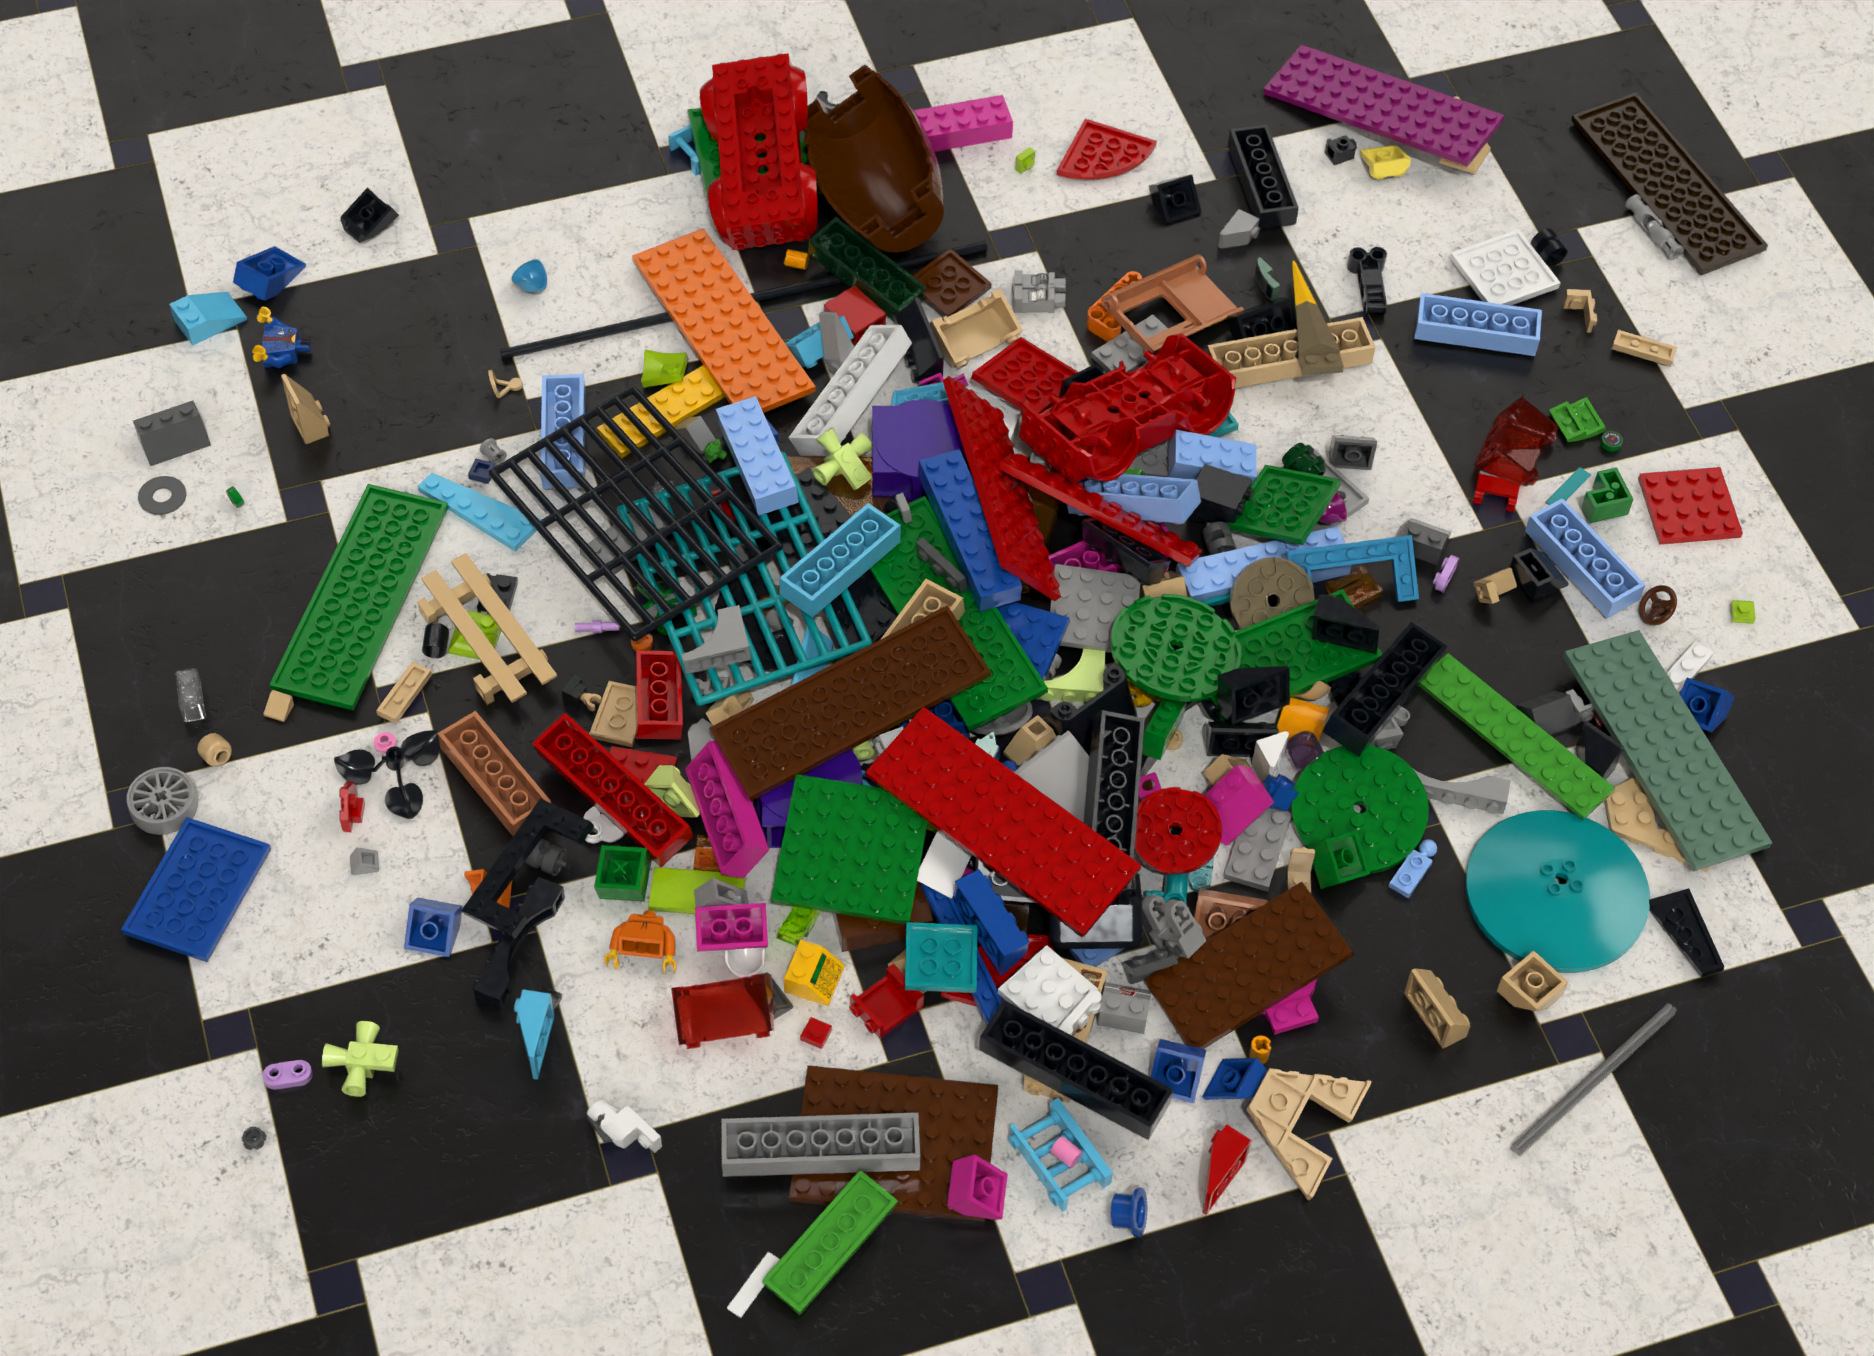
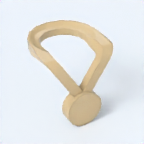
M492 369L488 370L490 382L497 398H501L510 390L518 391L523 387L520 378H513L510 382L496 379ZM496 383L507 387L499 392Z

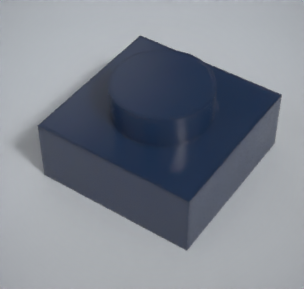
M476 458L468 473V478L489 484L491 480L489 471L496 467V464Z

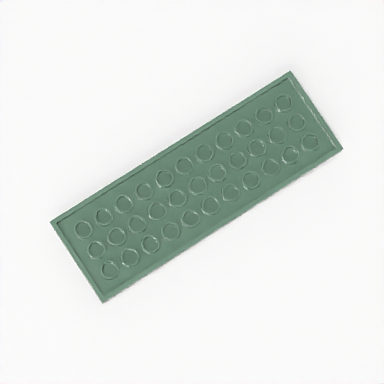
M1640 630L1564 652L1563 658L1609 734L1615 741L1624 746L1621 752L1693 872L1770 848L1773 842Z

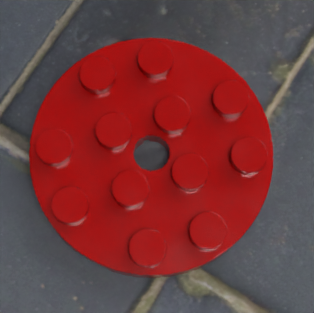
M1169 787L1151 793L1139 803L1134 851L1142 862L1150 868L1165 874H1187L1205 866L1218 851L1222 839L1221 818L1213 803L1201 793L1184 790L1181 787ZM1174 826L1182 829L1180 835H1173L1169 831Z

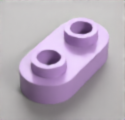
M1453 555L1449 558L1445 557L1441 566L1443 571L1442 573L1437 572L1433 584L1436 585L1435 590L1444 593L1460 558Z
M295 1060L267 1066L263 1071L262 1077L268 1088L277 1090L303 1086L312 1079L313 1073L308 1062ZM297 1069H303L300 1073L295 1072ZM275 1072L278 1073L277 1076H274V1077L271 1076V1074H273V1073H275Z

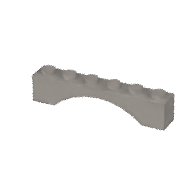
M1414 770L1425 788L1427 799L1443 801L1446 804H1457L1470 809L1485 810L1493 814L1504 813L1511 780L1486 776L1469 782H1447L1430 778Z

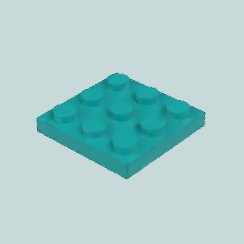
M907 922L905 990L976 993L977 925Z

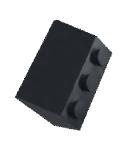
M1277 298L1227 316L1232 336L1235 340L1297 329L1291 298Z
M1222 721L1208 722L1206 730L1207 756H1221L1224 754L1232 757H1253L1256 741L1279 734V730L1275 723H1245L1242 721L1231 725L1229 722Z

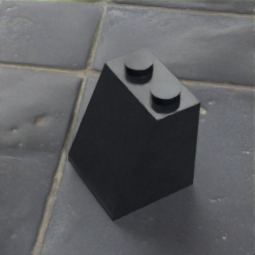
M1204 464L1196 479L1201 503L1188 517L1187 521L1235 523L1238 516L1243 515L1247 500L1250 501L1254 493L1252 479Z

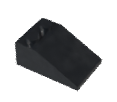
M1320 594L1313 616L1312 639L1377 654L1380 626L1343 599L1333 595Z
M1288 666L1237 668L1218 675V712L1231 725L1290 704V668Z

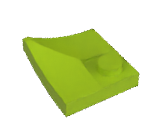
M644 350V367L641 379L643 388L682 382L688 363L687 353H661Z

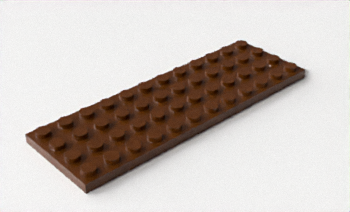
M947 605L710 727L709 730L748 798L752 801L795 779L796 775H802L916 716L923 707L929 709L991 676V671Z

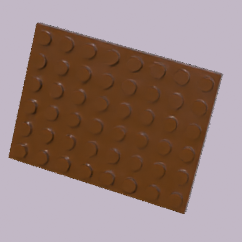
M808 1065L801 1116L918 1113L920 1170L864 1172L898 1200V1204L891 1212L985 1222V1218L964 1216L948 1207L947 1203L953 1161L975 1154L991 1164L999 1085ZM858 1172L792 1174L789 1201L829 1205Z

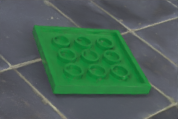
M1265 465L1252 484L1254 493L1250 501L1247 500L1243 515H1239L1235 523L1227 524L1230 530L1303 545L1340 488V480Z

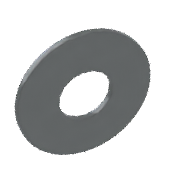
M159 476L150 479L140 488L138 493V502L142 509L155 515L174 512L182 506L186 499L184 484L177 478L170 476ZM159 489L171 491V497L165 502L155 501L153 494Z

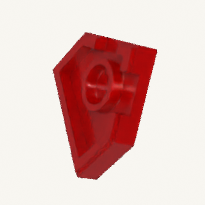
M347 781L339 789V797L341 798L339 820L343 832H352L353 823H362L365 801L364 798H357L358 793L355 782Z

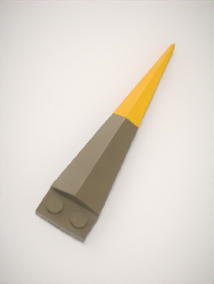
M1293 260L1292 273L1296 309L1298 361L1302 375L1342 373L1344 365L1340 356V349L1296 262Z

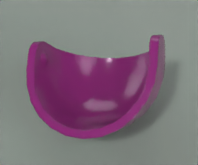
M1338 491L1319 521L1326 524H1337L1347 520V510Z

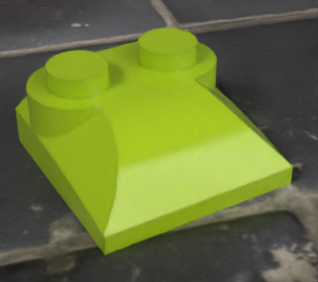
M467 611L495 649L501 629L489 614ZM455 627L448 654L479 659Z

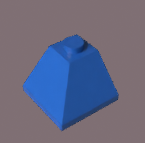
M1686 678L1680 692V696L1700 728L1708 732H1712L1727 717L1735 698L1726 690L1690 678Z
M1257 1058L1222 1059L1202 1097L1205 1100L1253 1097L1268 1070Z

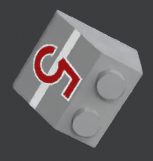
M1105 982L1098 1025L1144 1034L1152 992L1150 990Z

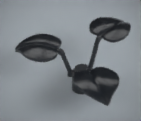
M422 731L407 737L403 741L401 748L396 746L390 747L386 751V756H382V760L376 766L375 758L370 752L361 749L349 751L341 756L334 757L336 769L346 781L355 782V784L360 785L368 783L371 780V772H376L386 763L390 770L396 771L399 787H393L387 791L385 805L391 813L406 819H412L422 808L423 794L415 783H408L403 786L401 768L404 766V759L406 761L412 759L413 763L418 766H426L435 762L439 755V739L437 734L439 731Z

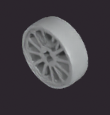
M158 767L142 773L132 782L127 792V808L133 822L140 829L151 834L165 835L180 830L187 817L193 819L198 808V795L192 780L184 772L171 767ZM175 805H176V806H181V807H183V808H182L181 810H178V809L175 807ZM171 812H173V813L175 814V815H173V816L167 818V815L170 814Z

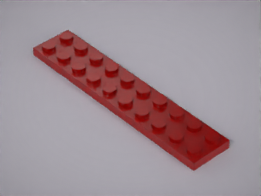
M1022 454L1011 455L1003 460L999 467L1005 473L1188 567L1200 557L1203 551L1194 542L1181 540L1179 535L1172 531L1166 532L1160 529V526L1155 522L1141 520L1139 514L1131 511L1128 513L1122 510V506L1118 503L1105 501L1102 495L1084 490V486L1081 484L1071 483L1065 480L1066 478L1063 475L1047 471L1044 465L1034 464L1028 461V458Z

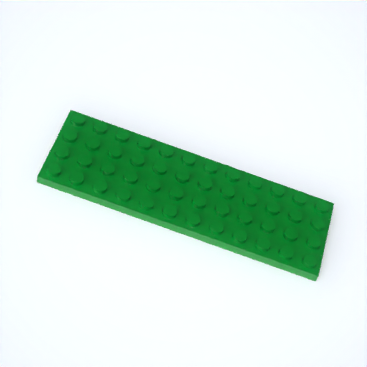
M367 484L269 684L270 690L354 711L449 508L447 502Z
M923 496L908 504L912 522L905 524L898 509L886 514L901 525L900 543L869 570L897 615L901 613L925 579L963 597L965 612L958 622L991 671V676L949 698L970 732L1048 693V688L998 609L994 607L979 612L969 588L962 593L955 588L951 589L942 575H936L931 565L927 561L924 563L918 557L916 542L923 537L961 572L935 512L927 498Z

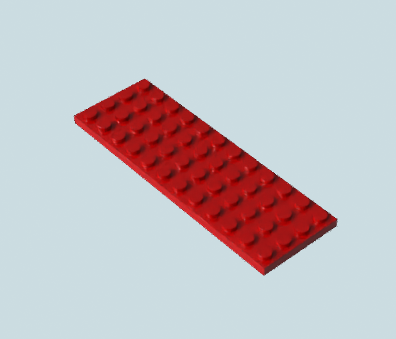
M948 376L943 380V384L1000 566L1053 601H1056L1061 597L1060 585L1055 578L1054 567L1048 557L1049 551L1043 542L1044 536L1038 527L1039 521L1033 511L1034 505L1028 496L1029 490L1023 481L999 469L1003 460L1015 454L1013 450L1014 444L1008 435L1009 429L1003 420L1004 414L999 408L991 406L986 399L978 397L972 389L968 390L959 380L956 381Z
M925 707L916 714L865 772L869 779L1083 937L1141 869L1140 863Z

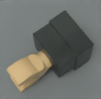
M576 675L571 678L562 690V701L575 708H578L584 702L590 711H595V705L591 702L601 703V696L587 693L586 686L582 685V679Z

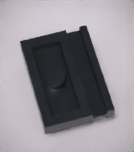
M487 573L486 575L491 582L490 586L510 611L518 585V577L498 574L492 576L490 573ZM478 601L477 612H487L481 602Z

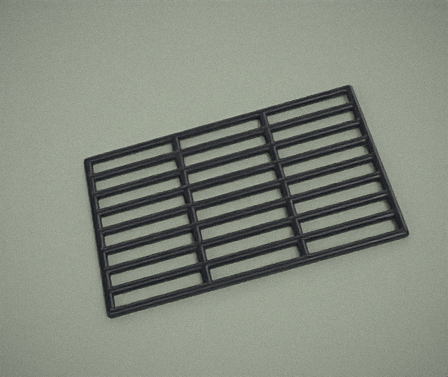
M631 385L489 471V476L633 641H638L783 549V544L635 385ZM633 395L674 440L663 445L623 400ZM616 405L656 451L646 456L607 414L606 410ZM599 416L639 461L628 466L588 421ZM581 426L621 472L610 477L573 436L571 431ZM564 437L602 479L603 483L593 488L553 442ZM680 446L722 492L712 498L670 451ZM546 447L586 493L575 499L535 453ZM663 457L705 503L694 509L652 462ZM528 458L568 504L557 510L521 469L518 463ZM645 467L687 514L676 519L635 473ZM510 468L550 515L539 520L500 474ZM628 478L669 525L659 531L617 484ZM611 489L652 536L641 542L604 501L600 494ZM729 498L772 546L761 552L718 504ZM592 499L634 547L623 553L582 505ZM711 509L754 557L744 563L701 515ZM574 510L616 558L605 564L564 516ZM694 520L734 564L736 569L726 574L683 526ZM557 521L598 569L587 575L546 527ZM676 531L716 575L718 580L708 586L665 537ZM658 542L701 591L690 597L647 548ZM640 553L683 602L672 608L629 559ZM622 564L664 611V614L653 619L611 570ZM604 575L646 625L636 631L595 585L594 581Z

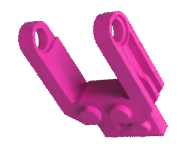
M1317 979L1261 1013L1266 1016L1274 1035L1318 1022L1319 1016L1311 1001Z

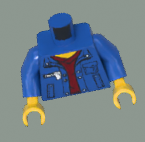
M261 307L257 320L260 323H268L264 326L262 346L256 345L252 351L254 353V361L260 362L262 360L264 367H275L278 369L289 364H296L299 352L311 351L310 339H300L298 329L282 323L274 316L270 317V310L267 307Z

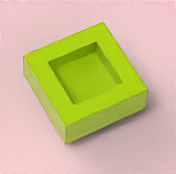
M1031 147L1016 156L1015 170L1020 174L1035 165V150Z
M1732 600L1730 604L1732 622L1754 624L1756 619L1754 601Z

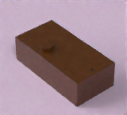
M917 882L910 922L933 923L930 906L919 882ZM832 913L842 952L906 940L905 924Z

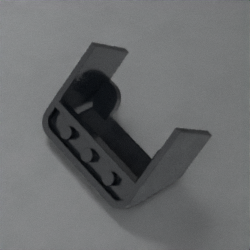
M1136 874L1134 876V889L1122 891L1119 894V902H1113L1084 937L1046 910L1049 944L1056 949H1132L1139 947L1142 943L1143 935L1140 875Z

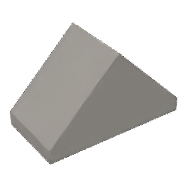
M701 416L686 418L675 427L700 454L704 453L708 442L716 441Z

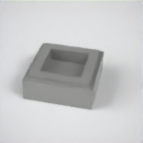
M904 494L896 495L897 508L905 524L912 522L910 508Z

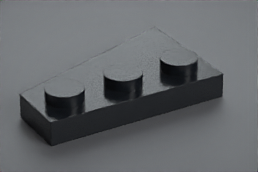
M866 595L858 610L872 640V644L883 637L897 618L896 615L869 595ZM852 621L845 634L849 645L862 641Z

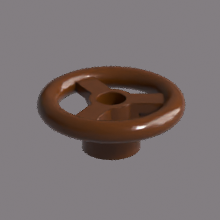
M1658 585L1649 589L1643 595L1639 604V615L1642 621L1648 625L1656 626L1669 620L1677 607L1676 593L1672 588L1665 585ZM1657 592H1666L1669 594L1670 600L1659 599ZM1649 598H1651L1652 609L1649 612V614L1646 615V603L1649 600Z

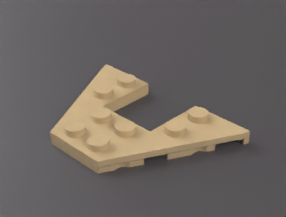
M1633 777L1615 786L1614 792L1604 801L1609 830L1619 838H1625L1636 845L1639 843L1653 848V851L1666 857H1674L1681 863L1687 862L1668 829H1657L1652 803L1637 778ZM1709 867L1704 868L1703 871L1708 872Z
M1270 1068L1263 1077L1246 1110L1306 1199L1311 1200L1333 1158L1291 1133L1309 1098L1348 1123L1351 1122L1371 1081L1347 1080L1345 1077L1338 1079L1320 1074L1305 1075L1295 1071L1283 1072L1279 1069Z

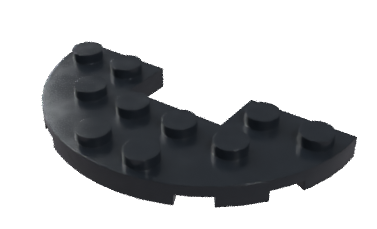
M755 566L747 571L746 574L757 599L770 596L758 567ZM739 578L727 584L736 606L739 605L741 608L750 605ZM720 590L717 603L715 604L716 615H718L719 609L727 607ZM754 612L742 616L764 671L773 672L778 670ZM785 629L772 632L786 666L796 664L797 661ZM750 660L742 662L743 664L753 668Z

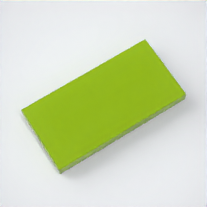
M654 867L648 909L659 912L696 914L695 889L714 878L745 890L746 876L743 879L723 875L721 872Z

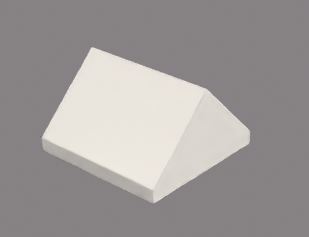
M1286 731L1256 741L1252 767L1262 784L1269 774L1275 777L1284 759L1289 733Z

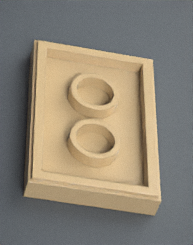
M613 681L608 682L589 735L597 740L633 747L636 739L635 686Z

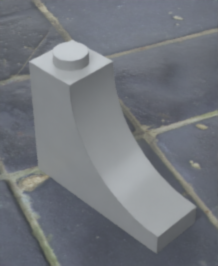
M739 605L719 609L718 622L711 637L700 647L681 654L686 674L752 660Z

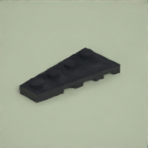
M1689 888L1649 900L1650 913L1701 977L1724 971L1723 962Z

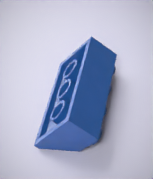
M980 869L955 881L953 899L967 925H977V941L999 975L1002 976L1027 953L1029 939L1024 931L1019 930L1014 915L1011 912H1007L1002 897L999 894H995L990 879L987 875H983Z

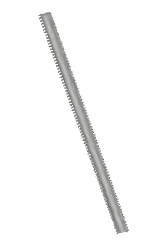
M1668 1003L1660 1009L1640 1030L1634 1033L1617 1051L1591 1072L1582 1083L1576 1086L1572 1092L1568 1093L1562 1101L1546 1113L1518 1141L1512 1144V1152L1519 1156L1523 1155V1152L1525 1153L1533 1143L1535 1144V1141L1537 1142L1545 1132L1547 1133V1130L1549 1131L1555 1123L1557 1124V1121L1559 1122L1565 1114L1567 1115V1112L1569 1113L1575 1105L1579 1104L1585 1098L1584 1096L1591 1093L1590 1091H1593L1592 1089H1595L1596 1085L1598 1086L1604 1078L1606 1079L1612 1071L1616 1070L1620 1066L1619 1064L1623 1063V1060L1625 1061L1629 1055L1631 1056L1652 1034L1654 1035L1658 1029L1664 1026L1667 1020L1669 1021L1673 1015L1675 1016L1676 1007H1672Z

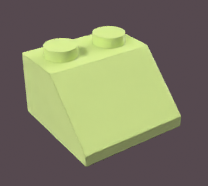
M659 765L644 785L680 817H698L700 811L691 785L683 779L679 769L675 766Z

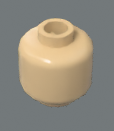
M210 733L200 740L197 751L199 756L209 765L220 766L228 761L232 749L231 745L221 735Z

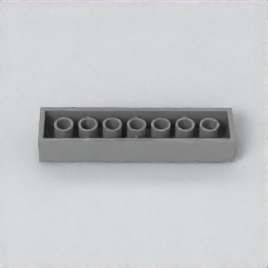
M918 1113L722 1119L723 1177L859 1172L860 1170L862 1172L920 1170Z

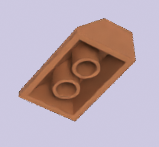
M1199 888L1194 919L1202 927V933L1206 940L1268 903V900Z

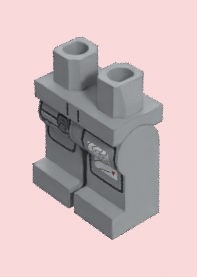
M1015 270L1014 313L1046 311L1054 313V307H1065L1066 294L1055 292H1065L1066 279L1055 278V272H1049V275L1046 273L1032 275L1023 274V270Z

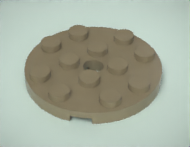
M1267 557L1256 560L1247 565L1238 574L1230 592L1232 617L1241 630L1315 600L1313 583L1308 574L1299 565L1290 560L1279 557ZM1272 594L1278 599L1277 605L1274 607L1268 604V596Z

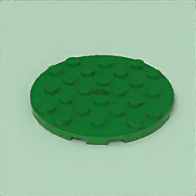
M1162 594V597L1151 598L1149 595L1139 598L1132 605L1122 609L1116 617L1111 630L1110 648L1115 663L1123 669L1126 677L1133 684L1147 693L1163 699L1191 702L1211 698L1218 694V675L1239 668L1241 663V645L1234 635L1235 630L1226 619L1222 620L1215 614V609L1190 597ZM1171 645H1177L1180 649L1174 651Z
M1369 745L1360 757L1344 746L1328 750L1307 765L1294 788L1299 794L1292 800V821L1303 846L1308 848L1307 845L1357 830L1369 870L1372 874L1393 868L1404 861L1417 848L1426 829L1429 813L1428 799L1419 776L1402 758L1380 747ZM1355 804H1362L1366 806V811L1364 813H1357L1353 807Z

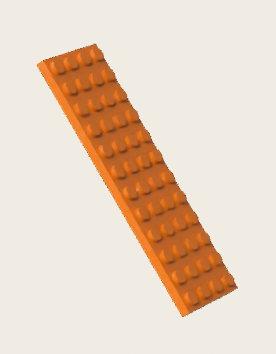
M704 228L632 255L634 264L730 404L756 396L763 413L816 392L815 385Z

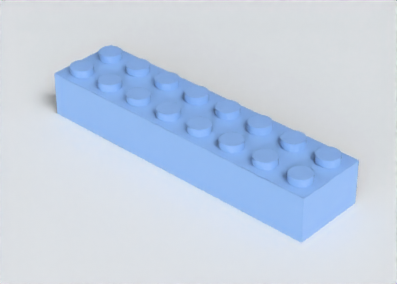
M1338 526L1311 532L1303 545L1275 540L1200 557L1190 567L1179 562L1177 563L1175 573L1184 576L1187 597L1203 601L1230 593L1238 574L1247 565L1256 560L1267 557L1286 559L1285 551L1345 544V541ZM1352 565L1311 570L1312 583L1349 575Z

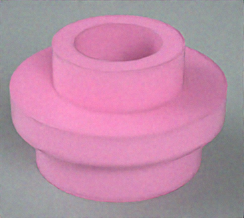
M389 732L380 733L374 739L375 749L382 754H386L390 747L397 744L395 736Z

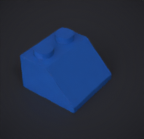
M417 897L409 904L404 949L450 957L460 928L462 905Z
M1160 1039L1151 1078L1174 1089L1172 1098L1194 1103L1207 1050Z

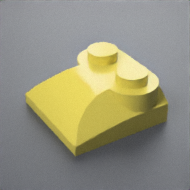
M1396 144L1360 150V155L1370 167L1369 174L1374 179L1381 180L1387 176H1402L1410 166V157Z

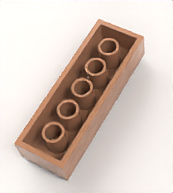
M476 711L437 733L442 751L512 836L518 831L539 799L551 803L549 798Z

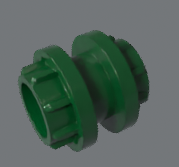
M1297 443L1282 457L1283 468L1321 476L1326 472L1323 465L1325 460L1321 456L1315 458L1312 456L1314 448L1311 445L1305 446L1304 443Z

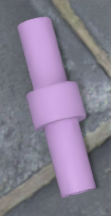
M593 620L592 623H575V632L593 631V633H602V631L619 630L617 622Z

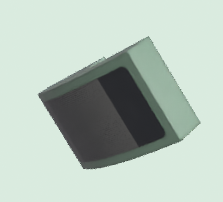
M1259 257L1255 269L1256 279L1264 294L1272 301L1278 298L1280 284L1272 278L1273 269Z

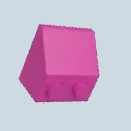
M975 1154L953 1161L947 1206L964 1216L995 1220L1002 1219L1008 1174Z

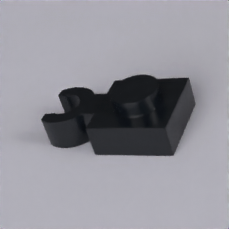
M1352 672L1333 680L1331 688L1334 690L1330 700L1334 702L1337 696L1342 697L1344 700L1356 686L1360 673Z

